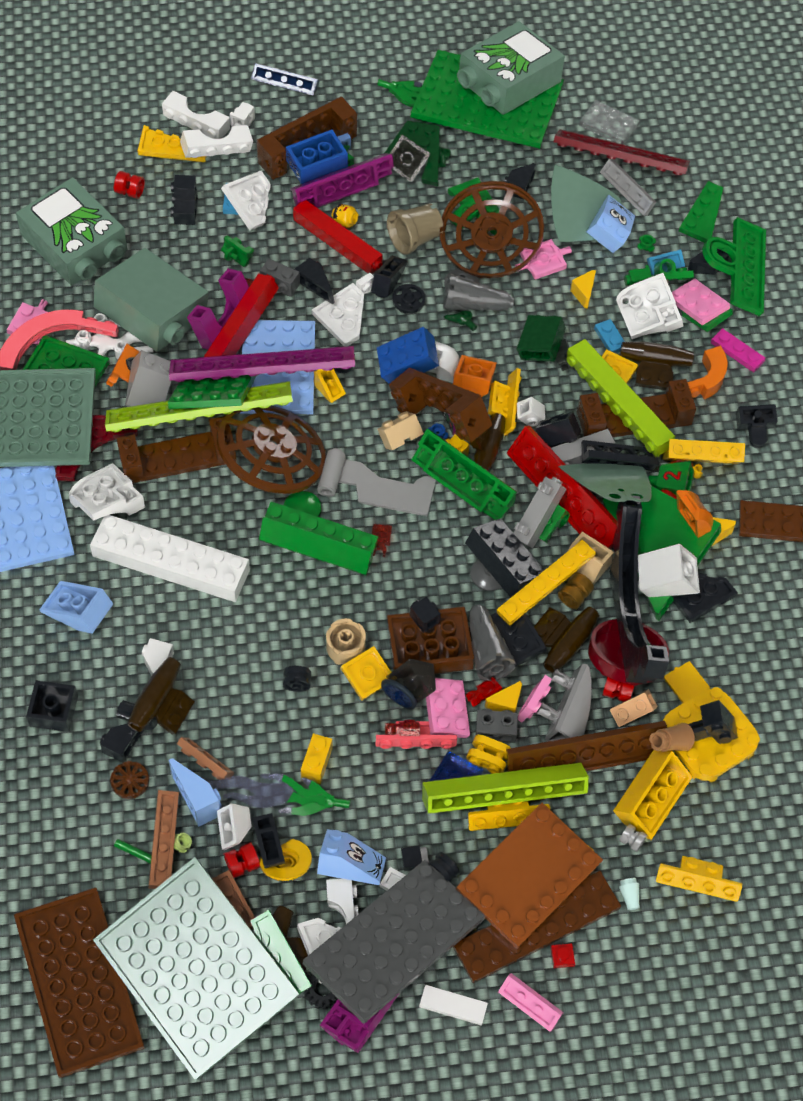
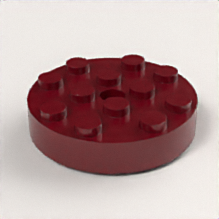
M617 619L599 624L593 630L588 646V655L593 665L602 675L616 681L634 686L642 684L626 682ZM643 624V629L649 643L654 646L667 647L669 657V648L664 638L657 631Z

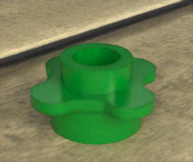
M648 234L640 236L638 249L649 252L654 251L656 239Z

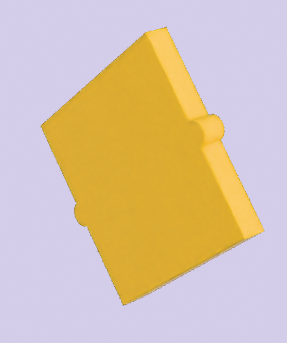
M690 661L680 667H675L673 671L666 674L663 678L682 703L700 692L710 689V686Z

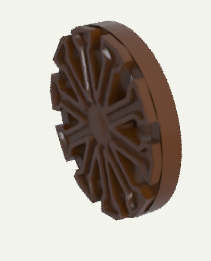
M127 761L119 764L111 773V787L115 794L121 798L133 799L139 797L148 788V772L138 762ZM134 788L138 790L137 793L133 792ZM126 789H129L128 794H124Z

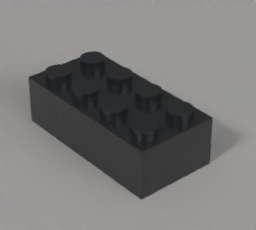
M501 518L473 528L465 542L510 598L544 571V568Z

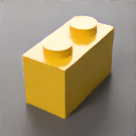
M313 733L301 767L302 780L314 781L321 785L333 749L332 738Z

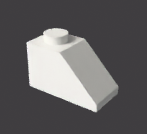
M151 638L148 645L145 644L142 650L145 665L151 676L167 657H173L174 655L173 644Z
M232 803L217 810L222 850H227L240 844L252 827L249 807Z

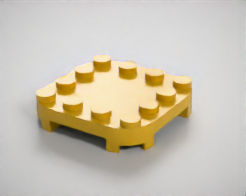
M719 687L700 692L671 710L663 719L667 724V728L679 723L690 724L702 720L700 706L717 700L734 716L738 735L737 739L731 740L729 743L719 744L713 737H707L694 741L692 748L688 751L674 750L690 771L689 773L693 779L697 778L709 782L717 780L720 775L747 758L749 760L754 755L760 742V737L755 727L730 696Z

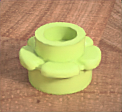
M186 833L175 834L174 849L180 853L187 852V849L189 850L192 844L191 837Z

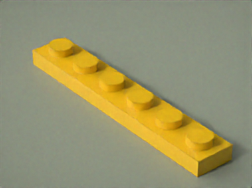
M582 539L497 609V614L507 624L512 625L596 555V552Z

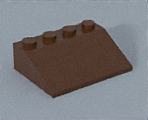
M465 607L438 609L440 623L425 633L413 621L410 613L387 615L394 677L403 678L472 670L474 655Z

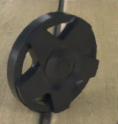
M404 284L395 289L392 295V302L401 313H415L423 308L425 293L416 285Z

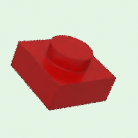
M572 943L551 945L553 969L575 966Z

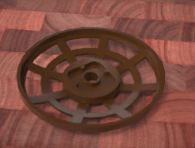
M502 181L481 182L458 193L445 208L442 215L443 227L440 228V232L443 231V234L440 233V241L448 259L461 271L480 278H499L521 270L535 257L544 236L543 216L534 198L522 188ZM499 189L507 192L504 200L491 199L482 201L479 191ZM513 194H517L526 200L534 211L524 216L519 208L510 203ZM470 195L473 196L476 204L468 208L461 218L451 213L459 202ZM495 205L501 206L498 213H487L485 206ZM507 210L513 211L519 219L511 223L505 216ZM474 211H479L480 217L474 223L466 220ZM537 217L539 223L537 243L527 241L529 235L527 222ZM448 220L457 224V243L447 245L445 237ZM523 225V239L513 238V229ZM462 227L471 230L472 239L462 241ZM490 230L497 231V234L494 236H489L487 233ZM510 244L519 246L512 255L506 257L504 249ZM475 245L481 251L478 257L475 258L465 248ZM524 248L533 250L524 262L514 268L511 267L509 262L515 259ZM460 249L466 258L474 262L470 270L459 264L450 252ZM487 253H497L500 259L499 261H484ZM481 265H503L505 269L504 272L493 274L477 272Z
M271 405L268 408H252L256 413L247 416L242 421L231 418L235 414L243 412L241 410L234 411L224 417L217 432L219 454L227 467L247 484L267 492L291 494L308 489L320 478L326 459L323 443L315 430L296 414ZM263 410L273 411L282 414L286 417L273 413H265ZM268 417L276 418L284 422L282 423V425L274 424L270 422ZM260 418L263 424L256 427L248 422ZM293 421L299 423L303 428H305L313 438L308 437L306 433L302 430V428H300ZM227 424L238 426L236 430L237 443L226 445L224 432ZM290 425L293 426L302 436H294L288 430ZM243 429L253 432L251 440L243 441ZM297 443L306 444V456L296 449ZM311 444L318 445L321 453L319 467L310 460L312 454ZM253 447L256 453L260 455L259 459H256L247 448ZM240 449L245 458L254 464L251 472L248 473L239 466L229 452ZM293 455L301 460L299 464L289 467L288 460ZM268 460L280 463L282 468L267 465L265 462ZM306 465L314 472L307 480L293 483L291 473L300 471ZM261 469L271 473L284 474L286 484L261 480L257 478V475Z

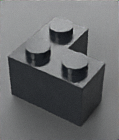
M175 175L174 182H171V192H174L172 193V204H174V207H171V217H174V224L195 225L198 204L196 176Z

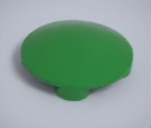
M301 491L292 493L284 502V506L317 517L320 516V500L311 492Z

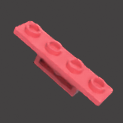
M396 721V735H376L375 744L376 747L383 749L391 747H401L403 749L411 747H421L423 749L441 747L443 749H450L456 747L457 735H430L429 721Z

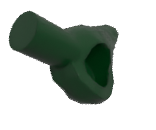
M439 148V167L441 168L446 166V160L451 156V151L448 148Z
M462 311L457 314L444 316L448 321L467 325L472 331L477 328V325L472 321L473 317L470 311Z

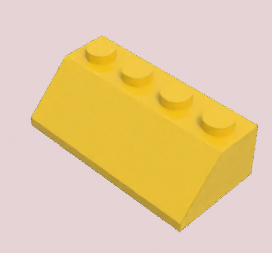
M653 750L613 811L623 824L635 826L636 831L644 832L648 835L647 839L652 840L692 779V775L672 750L664 752Z

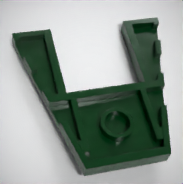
M407 120L384 154L392 155L393 165L398 151L429 156L421 182L428 185H439L440 126Z

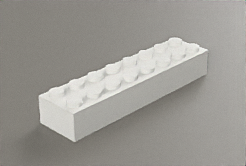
M111 515L103 517L90 544L93 557L233 602L237 601L250 571L249 559Z

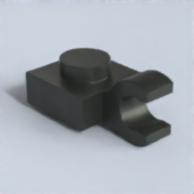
M566 339L562 340L555 362L558 361V364L561 365L562 371L569 369L566 359L569 345Z

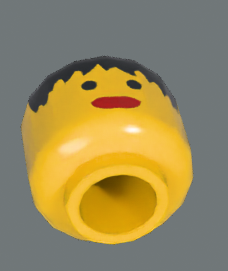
M338 204L332 210V218L345 228H351L358 221V213L353 206Z

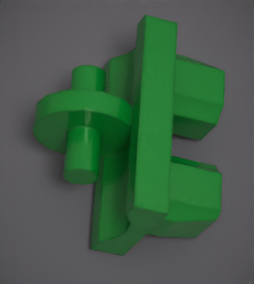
M225 236L224 245L221 248V251L225 253L224 259L228 262L234 260L243 267L248 266L249 259L253 257L254 249L250 246H242L241 240L237 237Z

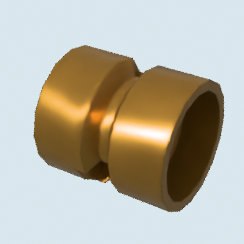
M574 573L567 584L558 592V597L567 607L578 609L584 602V599L594 590V585L585 575Z

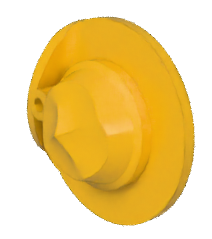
M290 839L281 845L285 864L264 869L262 858H259L260 868L264 874L280 881H289L301 877L309 870L312 863V855L309 848L304 843L295 839Z

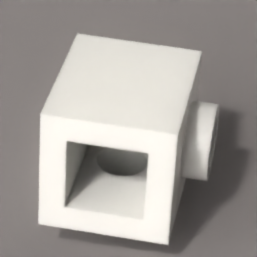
M533 397L517 403V419L528 426H537L540 421L545 420V405Z

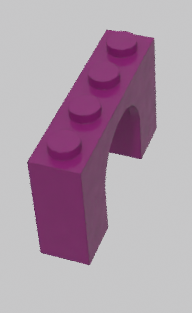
M228 268L218 280L226 299L224 313L218 321L211 308L197 305L187 316L203 349L208 350L249 288L241 271Z

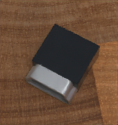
M413 846L401 848L404 871L413 870L424 860L429 862L426 847Z

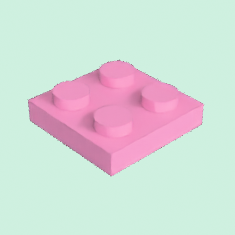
M545 675L533 688L518 713V721L522 723L526 718L530 719L538 711L542 704L541 700L543 697H546L551 689L549 683L552 679Z

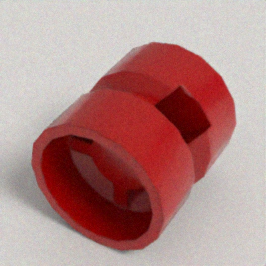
M119 171L115 177L113 189L115 193L127 194L129 197L139 199L144 190L145 180L143 177L132 175L131 177L130 173Z
M607 677L602 696L611 699L617 697L618 701L625 702L631 699L634 685Z
M251 842L240 846L239 851L233 849L223 853L233 878L244 875L245 870L251 872L260 868L259 858Z

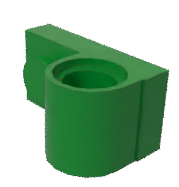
M668 258L658 261L654 266V276L664 273L668 281L694 278L693 270L687 271V268L676 269L674 261ZM663 264L667 266V272L662 269Z
M557 505L539 538L547 543L556 528H561L567 523L570 513L560 505Z

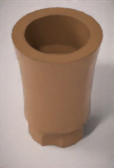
M679 723L672 727L657 730L650 735L649 741L652 748L656 751H688L694 744L695 736L688 724Z

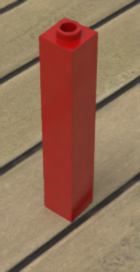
M307 200L300 202L293 208V220L366 273L373 274L383 265V254Z
M257 274L204 357L236 355L279 289L271 275Z

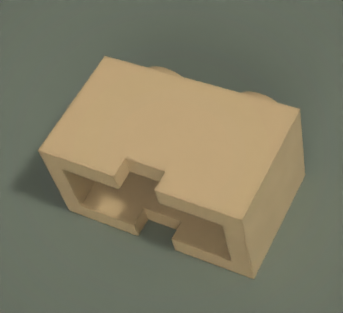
M407 411L399 414L398 418L393 421L387 420L383 422L382 426L377 429L385 448L389 450H394L404 445V440L407 438L413 440L424 434L416 414L408 413Z

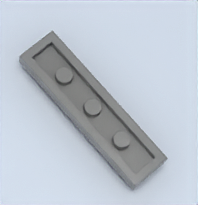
M608 159L600 173L643 216H647L656 204V201L613 159Z

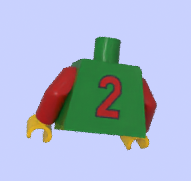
M676 459L668 464H662L659 474L649 475L648 479L651 486H656L658 490L677 499L676 492L678 490L691 491L693 477L699 479L703 474L701 472L703 467L701 464L693 466L690 461Z

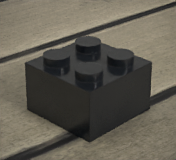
M35 680L26 715L29 726L69 732L78 699L76 686Z

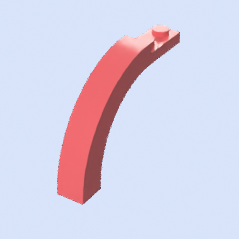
M57 310L41 314L25 322L6 340L0 350V370H17L18 364L26 350L34 342L47 334L60 330H86L92 333L118 337V326L112 321L100 322L92 317L85 319L84 312L79 310Z

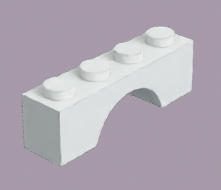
M172 91L162 103L164 116L193 130L199 129L210 138L221 139L230 130V118L217 111L209 114H196L189 110L187 97L175 91Z
M248 125L232 126L229 135L221 139L210 138L199 129L186 130L182 132L180 143L185 158H197L201 156L250 152L253 139Z
M347 879L326 880L328 907L337 910L347 924L358 915V905L353 903V898H357L356 885H352V880Z

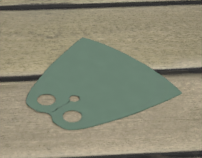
M555 165L551 183V204L554 227L559 242L595 240L586 231L608 195L622 205L620 198L595 181Z
M571 464L558 466L577 482L610 501L625 502L632 500L648 502L651 499V484L643 467L617 464ZM609 494H618L621 498L615 499L610 497ZM640 494L643 496V498L637 499L632 497L631 495Z

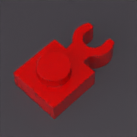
M492 677L491 681L486 680L477 685L476 691L468 692L466 698L474 707L481 700L485 699L486 701V698L503 689L495 678Z

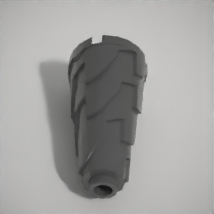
M450 274L446 282L443 309L503 311L513 307L514 297H511V294L507 291L489 287L490 285L474 282L472 279L457 276L456 274Z
M474 605L469 611V622L477 675L480 679L491 681L490 676H495L496 680L501 679L515 669V659L511 655L496 624L493 622L489 610L485 606Z

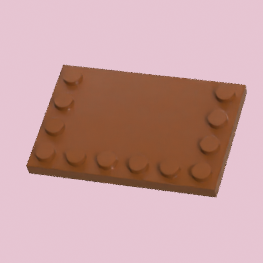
M541 803L456 887V890L485 915V918L518 949L602 863L603 859L547 806Z

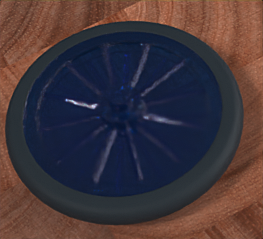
M384 679L381 682L382 690L392 701L406 709H414L417 706L414 695L402 684L392 679Z

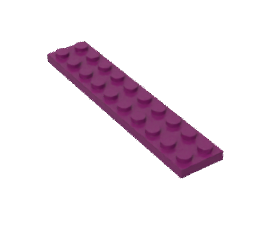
M354 346L171 360L169 379L170 381L182 382L186 379L199 381L204 378L220 379L225 376L237 378L241 375L258 376L265 373L275 375L278 372L292 374L296 371L313 372L318 369L330 371L333 368L350 369L355 367Z

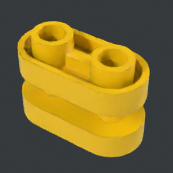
M475 735L472 742L475 748L469 749L466 756L468 763L474 767L485 768L492 774L504 772L507 763L503 759L507 760L506 749L511 747L487 736Z

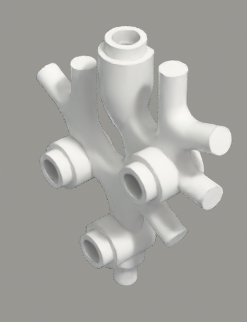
M98 313L94 317L100 322H114L110 318L107 319L102 313ZM80 330L75 339L66 340V343L85 350L91 349L92 346L99 348L98 354L105 356L107 351L114 350L118 360L126 344L131 346L132 343H142V341L129 332L121 338L113 339L110 336L97 333L91 336L88 331ZM149 346L134 347L138 351L143 350L153 353V349Z

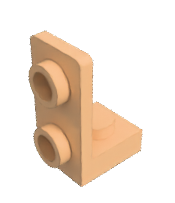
M647 689L638 696L611 708L610 712L620 727L654 711L658 706L650 690Z

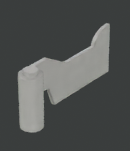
M333 448L327 452L317 492L326 497H333L338 483L353 485L357 489L358 503L427 517L436 480L428 476L419 478L414 484L381 478L363 463L347 460L342 450Z

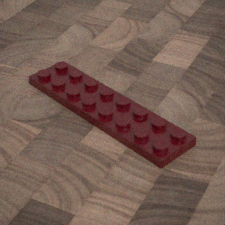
M559 129L555 134L553 141L560 147L571 146L577 151L588 150L593 155L604 154L610 159L620 158L626 163L637 162L642 167L653 166L659 171L670 170L673 171V174L680 176L686 174L690 164L689 160Z

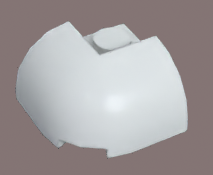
M435 341L439 366L429 370V372L437 374L436 378L453 383L454 374L460 361L459 355L454 348Z

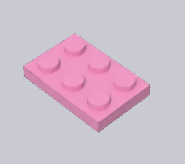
M695 278L672 291L676 306L701 325L730 309V303Z
M427 677L424 680L430 735H457V738H468L470 736L463 681Z

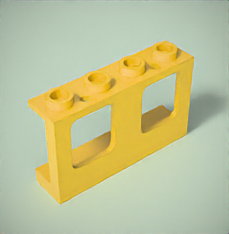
M669 439V450L663 453V460L674 461L680 459L690 462L739 464L744 462L745 443Z

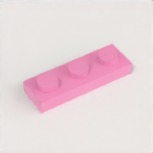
M512 973L508 975L498 993L550 1032L564 1013Z

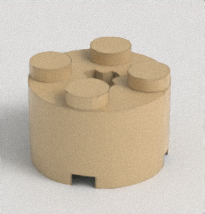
M347 618L339 619L331 624L326 633V650L334 663L338 665L345 664L365 652L366 633L361 624H357Z

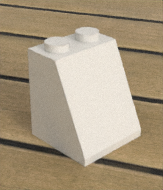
M681 544L638 555V588L646 596L660 597L700 593L697 557Z

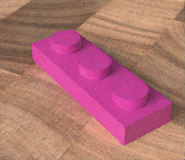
M723 328L711 340V344L716 347L721 346L727 355L753 373L765 361L764 356Z

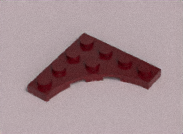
M93 415L91 452L99 446L119 437L133 434L137 437L138 429L126 428L119 432L106 431V415ZM58 465L55 478L57 481H75L81 465Z

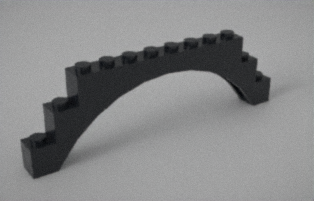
M631 495L634 498L640 499V496ZM627 500L619 502L617 506L618 526L613 539L615 555L609 572L626 682L646 684L647 681L655 682V679L664 678L669 664L667 647L651 645L643 629L638 598V547L642 505L641 502Z

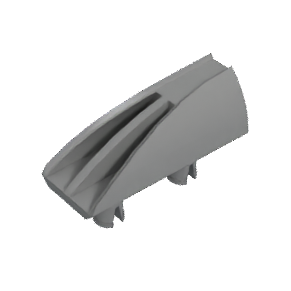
M588 664L580 665L573 672L572 677L558 669L554 671L551 681L564 686L566 691L557 710L542 702L540 709L536 712V714L551 720V725L545 737L547 742L584 735L592 695L591 673Z

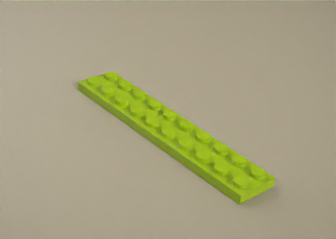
M290 381L251 387L242 406L169 409L168 401L106 410L105 427L106 431L119 432L126 428L138 429L145 425L156 426L164 422L175 423L182 419L194 420L201 416L212 417L220 413L231 414L238 410L250 411L252 408L257 407L268 408L276 404L287 405L289 402H293Z

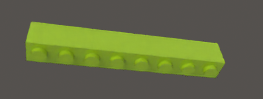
M584 339L568 348L566 358L568 364L577 370L579 376L588 382L589 387L599 394L600 399L609 405L615 415L620 417L624 426L631 429L636 439L641 440L647 451L652 452L655 457L668 451L669 439H675V435L589 342Z
M582 763L429 781L422 783V800L428 814L586 794L588 793L589 776Z

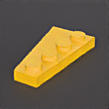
M143 126L137 150L138 155L205 162L207 157L185 158L179 136L174 134L170 136L164 134L161 130L157 129L154 131L149 129L148 126Z

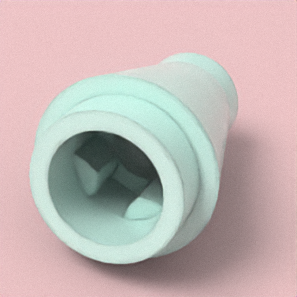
M628 878L621 880L619 889L626 903L627 910L639 909V883H637V879Z

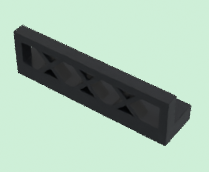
M588 440L581 442L582 463L633 465L643 467L648 471H652L659 465V458L653 457L652 452H648L645 447ZM587 446H591L595 450H587ZM605 448H608V449H610L612 452H606V451H603V450H604ZM622 450L628 451L630 454H623L620 452ZM643 452L647 453V456H640L638 454Z

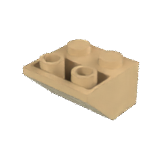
M581 532L568 551L583 539L596 552V555L575 572L585 575L594 585L612 564L614 552L584 532Z

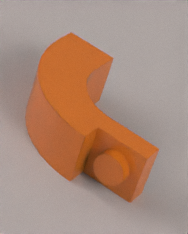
M721 346L704 351L702 363L708 374L700 379L688 382L693 398L701 394L705 400L713 396L721 388L728 364L726 354Z

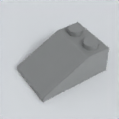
M141 350L132 360L125 406L131 407L165 401L171 384L169 379L171 361Z

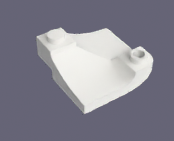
M664 273L625 288L616 298L618 308L631 339L656 332L666 331L668 333L684 326Z
M113 463L80 479L69 492L70 503L75 508L80 507L93 521L115 513H127L130 516L145 508L143 496L133 487L132 481Z

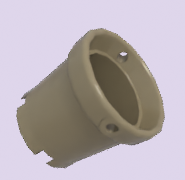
M428 203L407 210L397 209L388 214L387 230L395 248L403 255L414 252L419 246L440 237V233L443 234V231L440 232V228L443 227L442 217L437 208L432 209L430 207L433 204Z

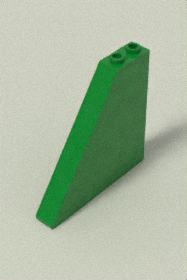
M651 486L652 496L650 501L641 502L642 515L638 555L681 544L697 557L698 566L721 533V523L713 519L712 530L697 538L678 511L677 499ZM609 494L612 498H620L618 494ZM632 494L633 496H640V499L643 498L640 494ZM602 498L604 507L617 520L616 510L619 502ZM645 595L655 619L660 621L673 602L672 596L648 597Z

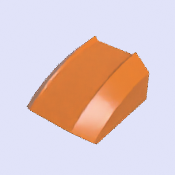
M461 355L454 374L453 385L483 397L489 393L497 363Z
M678 490L676 492L677 509L697 538L710 532L714 522L713 516L702 504L699 496L691 491Z

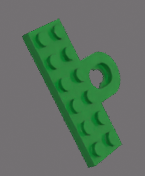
M737 217L733 221V243L720 237H711L704 243L702 253L711 267L731 275L730 304L761 316L764 313L766 229ZM717 249L726 252L731 257L732 263L727 262L717 253Z

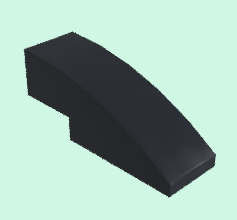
M269 813L252 817L264 869L285 864L273 814Z

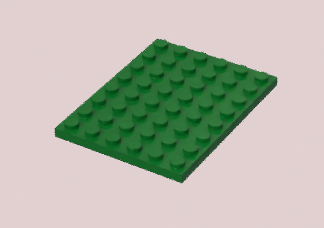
M437 50L412 108L410 118L541 148L561 93L564 79H561L560 83L503 115L493 106H487L481 97L470 88H464L457 78L460 54Z

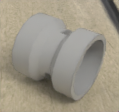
M629 824L619 841L623 844L629 843L631 849L637 852L648 835L644 832L636 831L635 826Z

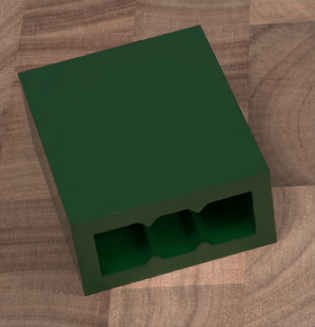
M528 315L516 348L521 360L555 362L566 330L562 316Z

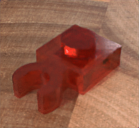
M373 524L372 535L379 537L373 556H375L377 550L383 551V557L386 556V546H390L392 526Z
M412 719L399 722V724L385 723V735L420 736V724Z

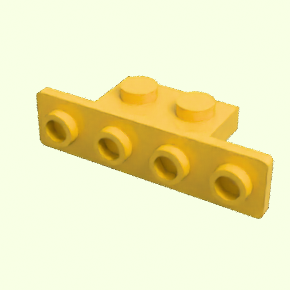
M516 368L509 374L507 385L497 381L491 383L488 414L492 416V414L498 413L505 417L504 436L514 431L516 427L517 399L520 395L518 390L521 382V369Z
M528 801L486 806L487 810L468 813V828L470 831L518 826L539 805L529 806Z
M682 856L680 868L660 864L656 876V882L736 902L739 900L742 890V883L722 878L723 865L699 860L694 857Z

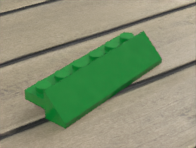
M430 429L425 431L418 443L419 448L411 460L422 467L424 472L478 511L486 513L494 520L500 518L503 520L509 509L514 507L517 491Z
M270 502L266 515L262 520L259 540L367 576L379 537Z

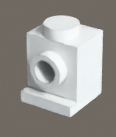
M244 102L239 107H236L234 113H230L231 126L248 125L249 127L255 119L254 106Z

